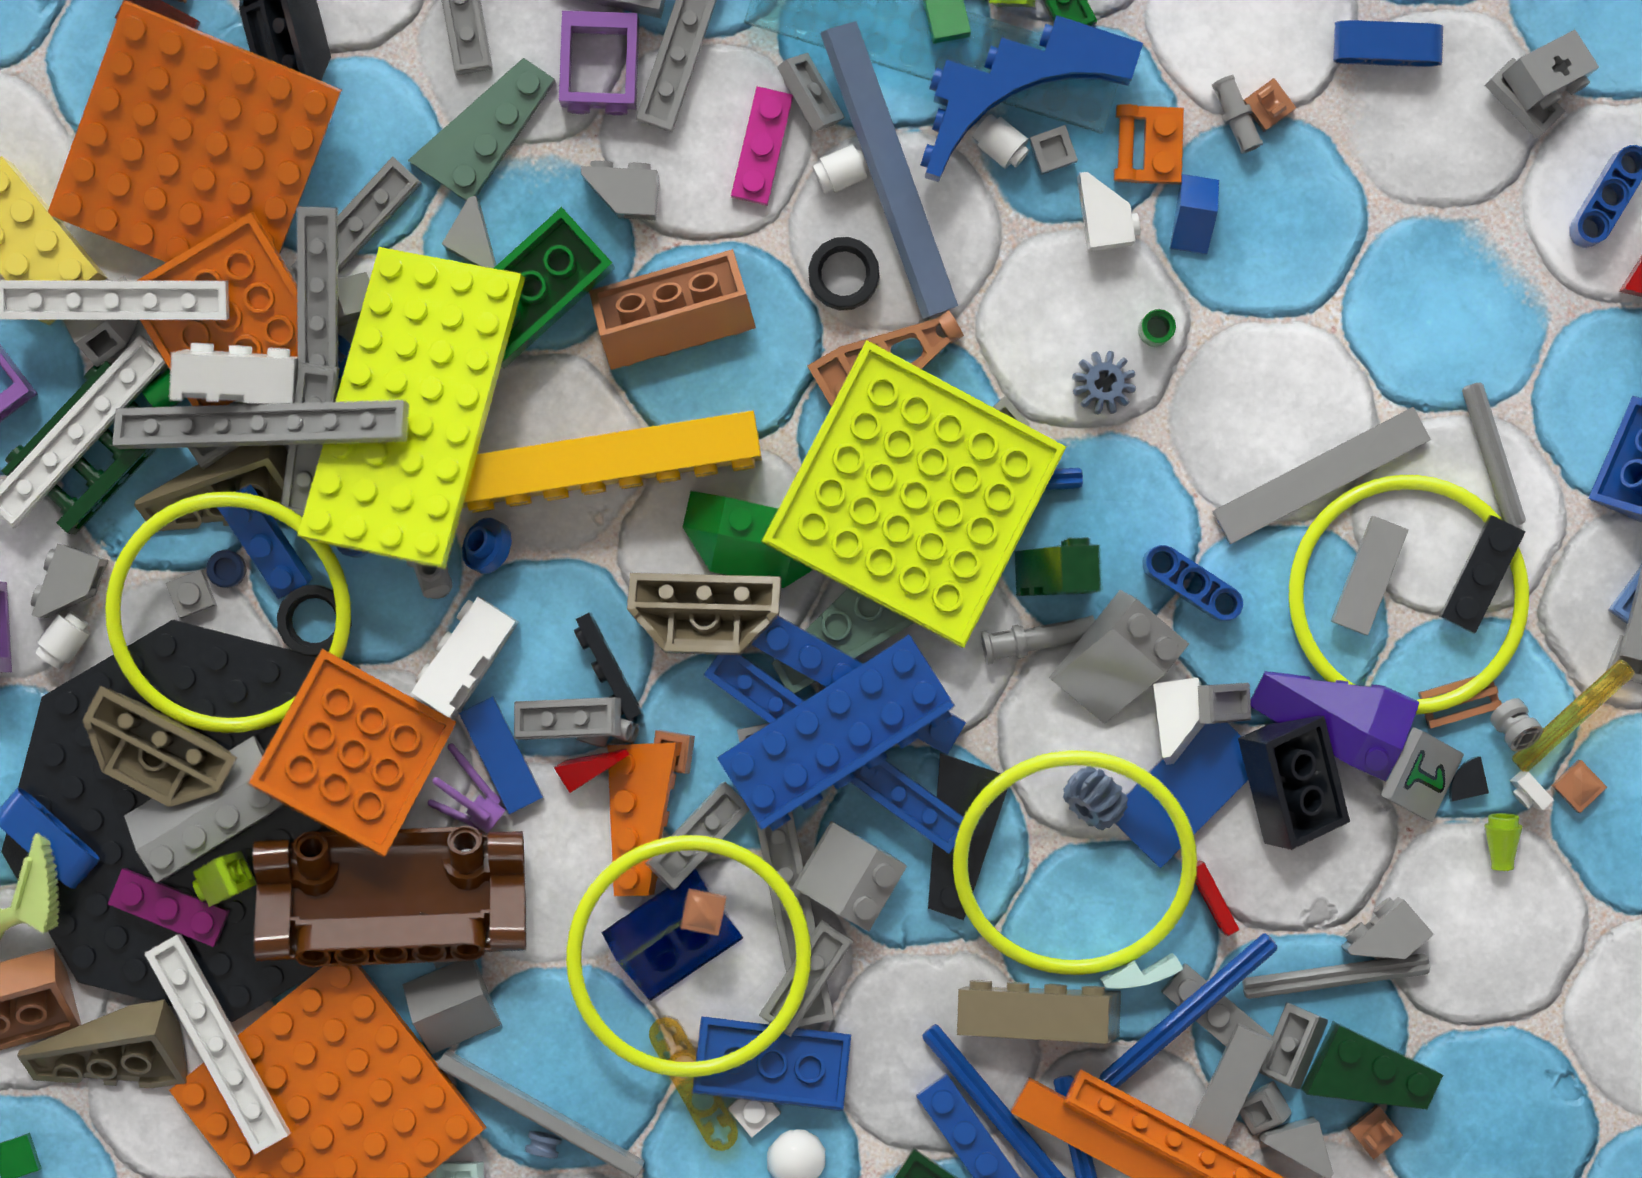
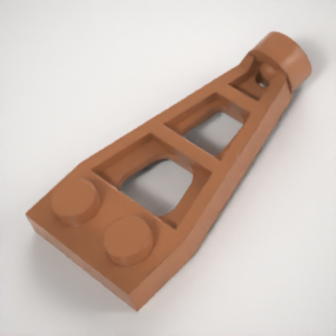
M948 310L936 317V319L840 346L807 365L829 405L832 406L866 340L891 353V347L894 344L908 338H916L921 344L923 352L911 364L923 369L949 343L955 342L964 335L952 313ZM937 326L941 327L943 333L946 336L945 338H941L937 335Z

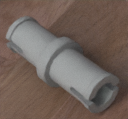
M1234 75L1226 76L1214 82L1211 86L1215 90L1225 113L1222 118L1225 124L1230 125L1241 154L1255 150L1260 145H1263V141L1260 139L1250 116L1253 111L1250 104L1245 105Z

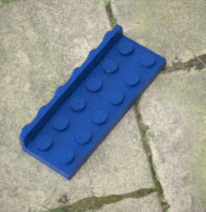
M908 634L719 755L717 759L757 820L760 830L769 826L774 831L791 820L788 813L801 805L805 811L824 799L820 792L831 785H834L835 789L838 790L854 780L856 777L852 772L864 764L868 769H871L887 759L888 756L885 751L892 746L898 744L902 749L920 737L917 730L928 723L935 728L952 717L949 710L955 707V704L910 634Z

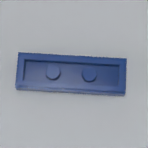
M494 696L460 712L459 715L508 813L511 814L543 798L544 796Z

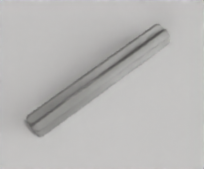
M1481 382L1465 386L1462 389V393L1502 519L1513 526L1525 523L1526 518L1484 385Z

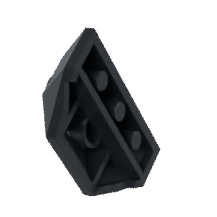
M240 0L239 11L250 52L317 80H322L331 59V54L317 0Z

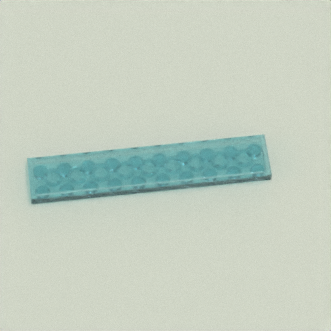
M750 0L744 20L745 24L823 48L825 46L820 35L821 32L857 21L871 63L932 81L936 68L943 70L946 59L990 73L991 70L984 68L990 46L998 48L1001 37L1045 51V47L1039 46L1042 34L966 11L971 29L969 38L933 44L923 0ZM1068 79L1040 84L1017 93L1002 103L1103 134L1118 84L1103 80Z

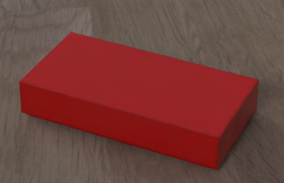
M1197 861L1195 884L1220 932L1229 936L1239 931L1205 862Z

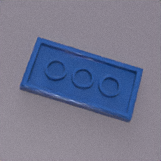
M1228 722L1204 724L1174 764L1166 765L1162 758L1149 771L1179 802L1189 820L1193 835L1248 781L1238 738L1242 736ZM1137 783L1126 794L1128 808L1123 812V817L1116 825L1161 869L1181 849L1178 834L1171 818L1160 802Z
M701 1016L695 1062L719 1058L744 1047L757 1038L769 1024ZM796 1028L790 1037L783 1032L766 1050L750 1061L725 1072L694 1077L692 1093L843 1111L851 1034Z

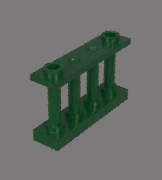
M105 361L102 365L91 367L83 377L86 382L24 447L19 445L9 453L5 459L8 464L1 470L6 476H9L112 363ZM133 401L127 408L141 407ZM107 429L98 440L113 453L112 459L115 461L105 472L102 469L98 471L83 456L75 463L72 468L87 481L86 486L89 489L79 499L77 497L71 498L58 484L50 490L47 496L61 508L60 514L63 515L56 523L66 533L76 535L158 448L118 449L112 445L114 433Z

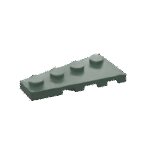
M522 58L408 159L409 163L465 201L469 197H477L556 82L555 79L525 58Z
M848 588L806 631L856 658L914 623ZM777 659L771 663L784 686L794 694L815 682V680Z

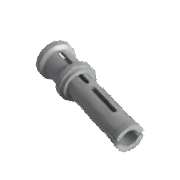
M1091 615L1080 619L1023 629V626L1013 625L1011 630L991 634L987 631H982L981 642L987 665L993 664L995 659L1017 656L1018 659H1021L1028 655V651L1078 642L1094 623V616Z

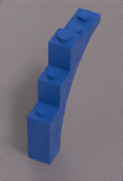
M1056 15L1053 26L1045 24L1039 46L1045 47V51L1001 37L998 48L990 46L984 68L991 70L990 73L946 59L943 70L935 69L929 87L930 90L936 91L933 102L947 106L946 110L938 109L932 130L939 133L934 146L927 144L920 166L927 168L925 178L939 182L951 154L967 131L989 110L1017 93L1040 84L1068 79L1103 80L1128 86L1132 80L1143 43Z

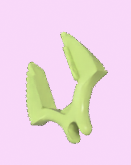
M38 833L34 835L29 856L24 858L11 907L3 910L0 908V940L6 930L22 923H26L42 933H46L58 926L59 901L57 899L59 894L56 893L58 891V886H56L58 880L55 878L57 876L56 864L53 863L55 858L52 856L53 850L50 848V841Z

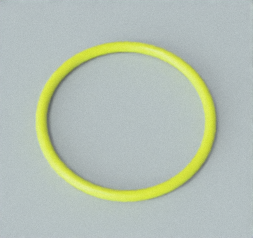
M1394 475L1370 480L1348 490L1318 514L1301 539L1294 556L1289 579V608L1293 628L1303 652L1315 670L1326 681L1336 682V680H1341L1355 685L1342 676L1321 653L1314 641L1305 614L1304 581L1306 569L1313 549L1327 527L1352 505L1373 495L1388 491L1421 490L1433 492L1459 502L1478 515L1484 522H1486L1489 515L1501 519L1488 504L1468 490L1445 480L1422 475ZM1519 546L1510 563L1514 584L1512 620L1505 640L1496 656L1475 678L1456 690L1432 698L1418 699L1419 706L1415 715L1446 710L1476 696L1501 674L1512 659L1523 636L1529 610L1528 574Z
M240 492L199 494L180 500L154 514L140 526L123 547L113 567L106 593L105 615L109 642L115 659L129 683L140 696L164 715L185 725L211 732L239 733L259 730L282 722L295 696L272 710L247 717L222 718L193 712L163 696L147 681L134 663L124 638L121 624V599L129 569L135 557L150 538L172 521L202 509L237 507L272 516L291 527L297 533L299 532L302 517L278 502ZM306 540L317 553L330 578L335 598L336 621L329 653L342 659L347 647L351 625V601L346 578L329 544Z
M1068 750L1047 753L1022 761L997 776L980 792L967 810L957 833L953 852V874L958 898L966 915L980 935L995 949L1012 960L1036 970L1062 975H1084L1104 972L1126 965L1140 958L1164 940L1176 926L1190 901L1197 874V851L1193 831L1184 810L1173 794L1157 778L1134 763L1113 755L1086 750ZM1055 767H1097L1113 771L1133 780L1149 791L1160 802L1171 818L1178 834L1181 846L1182 870L1179 886L1169 909L1157 925L1144 937L1132 945L1106 956L1082 960H1064L1028 951L1007 939L992 926L979 908L972 892L968 872V854L974 830L981 816L996 797L1017 781L1031 774Z
M693 835L667 837L643 844L623 854L604 869L589 886L580 900L569 929L566 949L567 976L575 1004L585 1023L593 1034L617 1056L637 1067L661 1075L674 1077L709 1076L736 1068L755 1058L776 1041L788 1027L798 1011L808 985L811 968L810 935L804 913L794 892L783 877L761 857L737 844L718 838ZM686 850L710 852L731 858L759 875L781 900L792 925L796 947V965L793 982L783 1007L771 1024L757 1038L744 1047L719 1058L697 1062H676L650 1056L625 1043L614 1034L601 1019L590 1000L584 982L581 961L584 932L589 917L607 888L620 875L644 860L669 852Z

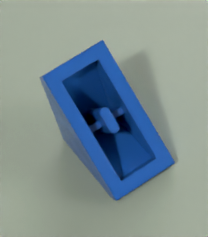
M1182 174L1170 249L1207 255L1218 213L1219 180Z

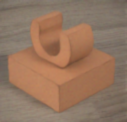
M1275 78L1244 99L1245 105L1250 104L1253 111L1251 115L1264 132L1296 109Z
M1377 1104L1348 1127L1350 1132L1373 1159L1403 1136Z

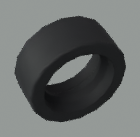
M836 237L821 244L812 255L808 267L809 285L815 297L825 306L836 310H853L865 304L875 293L880 277L879 263L873 251L862 241L851 237ZM837 252L855 254L862 260L866 268V279L863 286L851 295L840 296L832 293L826 288L822 280L821 271L824 262Z
M306 585L291 591L281 602L277 613V630L283 642L294 652L306 656H318L322 649L329 652L334 632L328 639L320 643H310L302 640L293 628L292 617L294 611L301 602L307 599L318 598L326 601L332 606L336 614L333 589L321 585Z

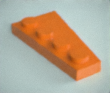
M682 742L607 745L608 752L627 749L630 754L608 769L612 862L638 846L662 839L663 828L667 826L670 812L667 811L670 790H673L676 774L674 773L676 757L680 755ZM648 859L631 867L613 882L614 896H649L655 894L658 876L645 864Z

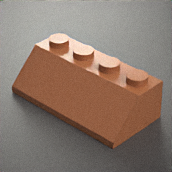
M733 249L599 287L589 292L600 338L611 370L623 366H631L637 362L665 356L675 351L703 345L713 340L738 335L744 331L756 328Z
M55 948L0 962V1050L58 1035L81 1025L68 972Z

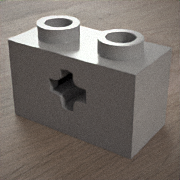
M1574 29L1519 58L1502 75L1527 112L1538 105H1541L1543 110L1552 106L1563 98L1561 93L1567 90L1570 95L1580 91L1590 83L1587 77L1597 70L1599 66Z

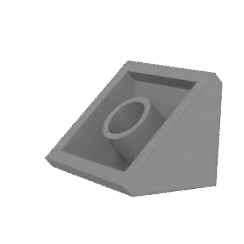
M475 960L457 961L403 984L412 1024L431 1054L502 1025Z

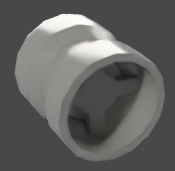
M1519 698L1511 699L1495 709L1490 718L1495 729L1505 734V742L1514 752L1529 748L1538 741L1543 733L1542 726L1535 718L1529 717L1527 706Z

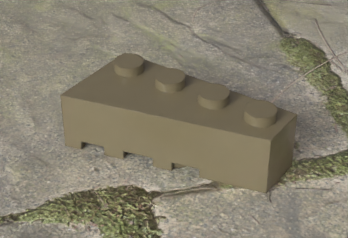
M970 980L969 986L958 989L957 1035L1108 1044L1120 1036L1121 991L1105 990V987L1082 986V990L1067 989V985L1044 984V989L1029 988L1030 983L1007 982V987H992V981Z

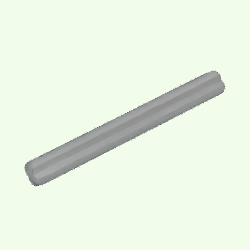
M1422 953L1410 955L1406 959L1385 958L1247 977L1243 980L1242 985L1245 997L1252 999L1426 975L1430 972L1428 956Z

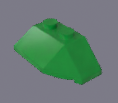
M690 491L682 527L710 572L736 576L781 577V588H785L813 571V569L761 542L778 508L719 495Z

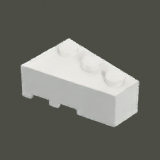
M191 343V349L171 353L170 400H182L183 397L201 398L212 402L231 400L260 404L294 403L298 376V356H290V349L267 348V354L252 353L251 346L229 345V352L214 351V344Z
M477 597L474 602L468 600L457 615V619L460 620L459 624L452 633L448 631L443 636L436 648L438 654L431 664L427 663L415 680L417 684L410 692L449 718L459 715L519 623L481 597Z

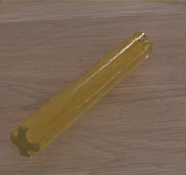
M1618 660L1543 728L1542 736L1529 748L1514 754L1512 757L1513 762L1522 771L1529 772L1635 675L1633 668L1626 661Z

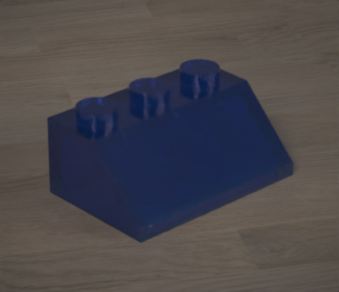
M696 869L675 890L667 887L601 932L618 964L649 1001H652L744 938L725 909L719 936L681 928L680 925L688 888L714 893Z

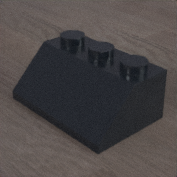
M1319 715L1269 724L1238 738L1264 844L1293 850L1350 822L1324 716Z

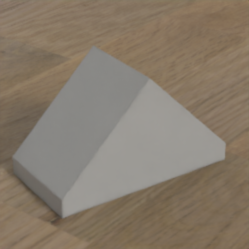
M476 196L469 197L443 240L442 245L445 249L473 265L494 268L496 261L480 201Z
M1314 1117L1277 1126L1260 1133L1258 1138L1264 1144L1325 1178L1333 1176L1320 1124Z

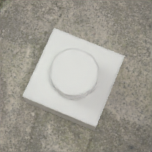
M1520 771L1510 780L1516 787V790L1513 791L1514 796L1527 809L1533 806L1534 809L1544 810L1554 801L1529 772Z
M736 1099L728 1106V1110L751 1138L781 1114V1111L774 1103Z

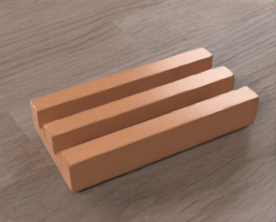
M1476 676L1418 692L1419 699H1426L1456 690ZM1494 681L1476 696L1461 704L1489 696L1491 703L1434 719L1433 713L1424 714L1428 729L1487 713L1498 708L1502 702L1498 698L1499 692Z

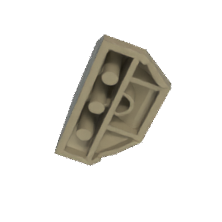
M630 573L627 610L664 653L741 655L779 616L782 579L781 577Z
M100 686L82 720L86 731H88L101 771L168 807L219 792L238 758L209 737L144 703L103 686Z

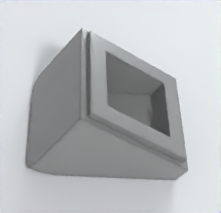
M1272 1081L1248 1094L1239 1114L1252 1136H1255L1284 1123L1291 1115V1109L1276 1083Z

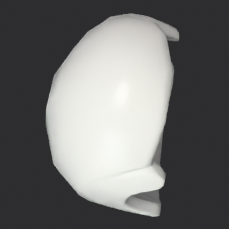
M796 1129L784 1132L767 1151V1169L773 1178H818L825 1168V1148L817 1136L806 1130Z

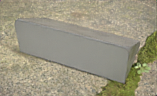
M1287 1002L1273 1034V1043L1259 1073L1289 1087L1300 1089L1325 1031L1328 1019Z

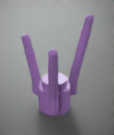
M450 743L447 746L448 750L486 796V799L479 795L472 802L436 777L433 779V784L468 810L464 814L432 799L428 800L427 804L468 826H472L477 830L480 828L488 834L505 812V809L499 805L502 799L489 788L456 746Z

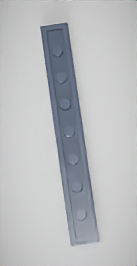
M857 21L827 29L821 32L820 35L922 319L957 307L958 303Z

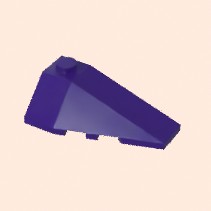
M1264 671L1250 699L1252 708L1277 723L1319 715L1324 716L1334 756L1350 766L1383 781L1387 780L1404 748L1419 706V701L1382 685L1371 684V687L1348 684V681L1336 680V682L1312 680L1309 676Z

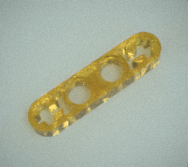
M668 1015L658 1017L649 1029V1038L659 1058L675 1061L680 1056H688L695 1062L697 1051L680 1021ZM663 1023L667 1028L672 1026L676 1028V1032L672 1036L676 1046L683 1041L687 1047L676 1050L669 1058L664 1053L671 1050L666 1039L658 1040L656 1037L660 1032L659 1025ZM670 1076L706 1143L714 1150L724 1151L730 1149L737 1140L738 1127L723 1098L713 1096L714 1103L709 1109L700 1110L692 1102L694 1077ZM718 1108L723 1112V1114H719L716 1117L722 1127L729 1126L731 1128L727 1134L728 1141L723 1142L720 1138L713 1139L711 1137L715 1132L711 1119L706 1124L701 1120V1118L711 1116Z

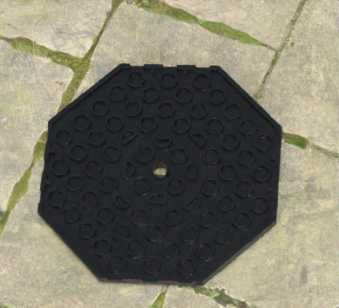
M177 620L167 622L127 646L134 663L142 675L163 696L193 712L222 718H240L257 715L289 701L297 695L317 656H306L291 649ZM113 654L42 696L18 787L39 801L100 858L97 865L75 889L66 886L59 879H57L58 883L56 884L58 886L56 893L59 894L57 899L59 901L58 926L49 930L48 933L76 981L148 1001L165 1000L169 1006L173 1007L144 953L180 933L108 905L122 869L126 868L153 879L135 849L124 815L152 798L101 771L88 731H86L82 720L100 686L157 710L140 696L129 683ZM281 722L259 730L239 733L211 732L191 726L188 727L209 737L228 751L255 736L265 752ZM284 806L168 879L160 882L198 897L192 881L196 880L193 872L217 858L238 851H242L256 881L253 867L254 841L290 840V842H294L298 836L305 832H331L333 830L288 806ZM6 833L1 852L18 880L24 858H27L29 853ZM314 854V855H310V856H308V857H310V858H311V857H316L317 855ZM257 885L215 904L230 910L215 947L182 935L230 1022L236 1021L312 976L322 968L302 965L296 959L256 961L254 953V928Z

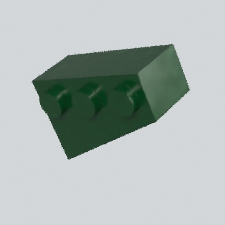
M1067 538V540L1061 541V546L1015 551L1016 596L1092 594L1100 592V546L1090 545V538Z
M1332 1021L1301 1090L1307 1095L1427 1110L1443 1075L1431 1067Z

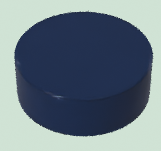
M221 550L209 558L206 571L208 578L213 584L223 588H231L240 584L244 579L246 564L238 553L230 550Z

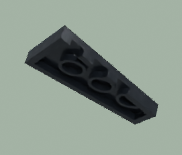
M940 753L936 797L962 816H965L980 792L1002 773ZM1008 788L988 806L974 830L968 854V872L972 892H974ZM933 843L928 909L964 920L966 913L958 898L954 882V848L948 854Z

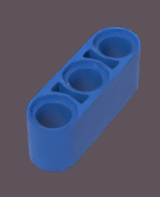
M1361 20L1335 22L1333 61L1336 63L1435 67L1442 65L1443 25Z
M1638 145L1626 146L1616 152L1607 162L1569 227L1571 240L1577 246L1583 248L1592 247L1605 240L1611 233L1642 181V147ZM1623 156H1629L1635 161V173H1628L1623 169L1621 164ZM1603 188H1610L1616 193L1617 202L1615 205L1611 206L1603 200ZM1584 220H1591L1596 224L1598 233L1595 238H1591L1584 233L1582 226Z
M1159 545L1145 553L1142 560L1143 569L1150 578L1211 618L1218 621H1228L1236 618L1241 613L1243 598L1235 588L1174 548L1167 545ZM1157 552H1163L1170 558L1171 565L1165 573L1156 572L1152 567L1151 560ZM1188 573H1195L1202 580V587L1196 594L1187 592L1183 586L1184 577ZM1221 593L1228 594L1233 600V609L1226 615L1219 613L1215 607V600Z
M18 787L0 807V828L28 853L30 852L35 834L38 833L50 841V848L53 850L52 856L55 858L53 863L56 864L55 870L57 871V876L55 877L66 886L75 889L100 861L99 856L25 790Z

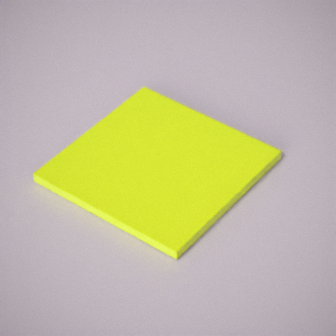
M866 340L761 542L947 641L964 648L1049 483L1066 446Z

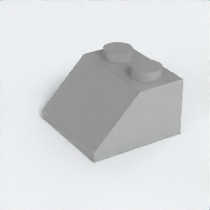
M831 821L793 887L839 916L870 931L907 865L886 851Z

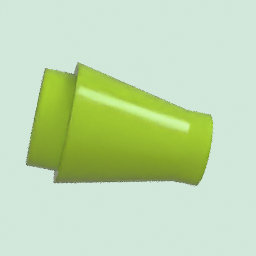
M1506 813L1488 815V823L1484 824L1491 857V869L1498 871L1513 870L1523 827L1519 824V816Z

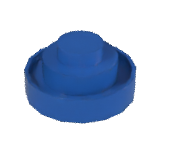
M483 518L477 521L468 530L462 545V559L466 566L481 574H489L497 570L505 562L510 552L512 539L508 526L494 518Z

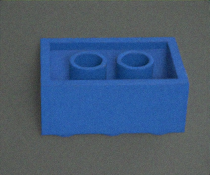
M1632 396L1588 499L1639 522H1642V398Z

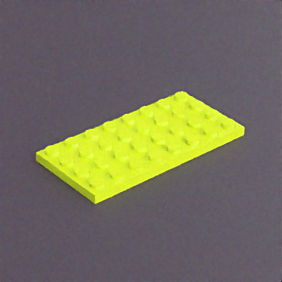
M379 247L335 402L405 400L409 404L407 442L323 444L299 528V537L305 540L446 569L525 278L522 274Z

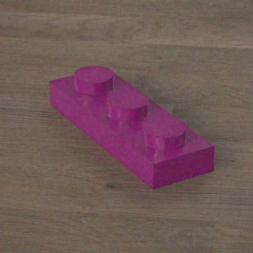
M126 868L121 870L108 902L110 906L212 947L217 945L230 913L228 909L218 905L209 907L206 900L201 902L196 896L161 882L156 883L154 879Z

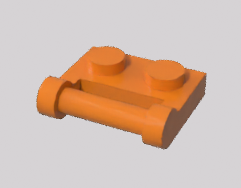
M1133 104L1116 105V118H1119L1118 168L1114 169L1113 180L1125 183L1180 185L1182 179L1184 108L1137 106ZM1134 119L1145 120L1143 170L1133 169Z

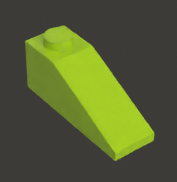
M242 851L217 858L193 872L196 880L192 881L193 888L200 901L206 900L209 907L257 885Z

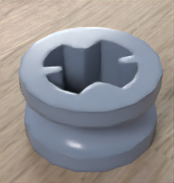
M529 1131L528 1137L531 1139V1143L526 1145V1152L546 1158L558 1157L559 1152L556 1151V1146L561 1144L562 1138L545 1132Z

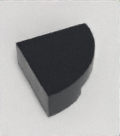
M1481 756L1465 761L1457 770L1449 786L1450 801L1489 793Z

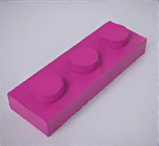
M756 86L731 198L768 206L793 94Z

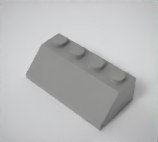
M255 736L229 751L238 758L219 792L172 807H168L152 798L124 815L135 849L156 883L168 879L286 806L247 785L265 753Z

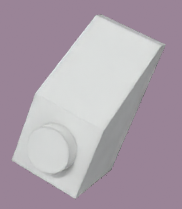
M1079 173L1077 183L1087 252L1132 246L1136 241L1135 236L1141 233L1138 213H1131L1129 202L1090 173Z
M1199 678L1153 684L1162 757L1166 765L1176 762L1204 726V724H1200L1198 686H1202Z

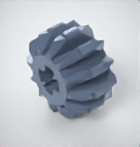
M1096 351L1091 354L1094 367L1088 361L1082 359L1079 362V366L1087 374L1074 373L1072 375L1074 381L1084 383L1083 386L1073 389V394H1087V397L1080 404L1083 408H1086L1092 400L1095 401L1094 414L1099 415L1102 412L1103 403H1106L1108 412L1114 414L1117 412L1114 399L1120 405L1127 406L1129 400L1122 392L1134 393L1136 390V386L1124 383L1125 380L1135 376V371L1129 370L1122 373L1120 369L1128 362L1124 357L1116 365L1112 364L1114 359L1113 351L1107 352L1105 362L1102 363L1100 354ZM1101 373L1106 374L1105 379L1110 376L1113 380V384L1108 387V392H1102L1103 387L1098 390L1095 386V382L1100 378L1099 374Z
M1087 766L1086 768H1081L1067 781L1068 784L1063 788V798L1069 804V810L1075 812L1078 815V819H1083L1088 826H1095L1099 830L1110 828L1114 823L1116 824L1123 817V812L1128 808V798L1122 792V786L1116 784L1113 781V777L1105 775L1103 770H1096L1094 767Z

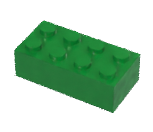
M562 207L494 267V269L520 273L525 278L501 367L505 369L615 269L611 260Z

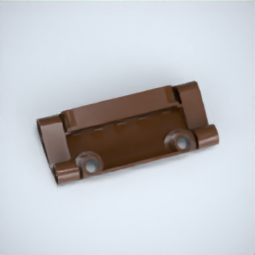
M472 826L400 829L385 857L368 850L335 831L305 832L298 836L294 842H290V840L254 841L253 867L257 882L254 953L256 961L296 959L300 964L308 967L477 960L485 952L526 950L523 831L488 832V835H483V833H480ZM463 849H472V850L466 851V852H462V851H461V850H463ZM314 854L317 855L316 857H311V858L308 857V856L314 855Z

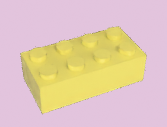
M1 156L0 274L5 280L107 279V276L58 218L49 214V206L16 166ZM39 320V321H41V322H43V323H45V324L51 325V324H52L54 321H56V320Z

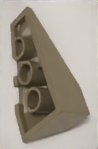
M284 445L239 446L205 470L199 464L135 500L134 506L145 521H147L154 514L180 500L212 492H237L249 484L252 485L258 496L281 504L288 451ZM215 507L184 515L164 526L159 531L199 528L201 523L223 521L224 526L229 525L218 508Z
M165 1000L129 1005L21 1049L17 1055L32 1079L36 1081L80 1083L82 1078L103 1079L104 1085L117 1086L118 1080L137 1081L139 1088H158L187 1083V1068L181 1025Z

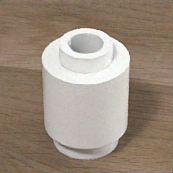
M993 114L988 115L972 136L978 141L977 146L1005 169L1011 164L1016 168L1030 151L1026 147L1029 139L1002 117L997 119Z
M853 144L820 158V163L813 165L815 175L824 193L831 190L836 193L867 179L865 171L869 170L862 149L856 150Z
M69 611L67 615L58 613L38 641L40 646L35 653L53 667L61 669L65 663L69 664L90 636V633L85 629L88 622L72 611Z

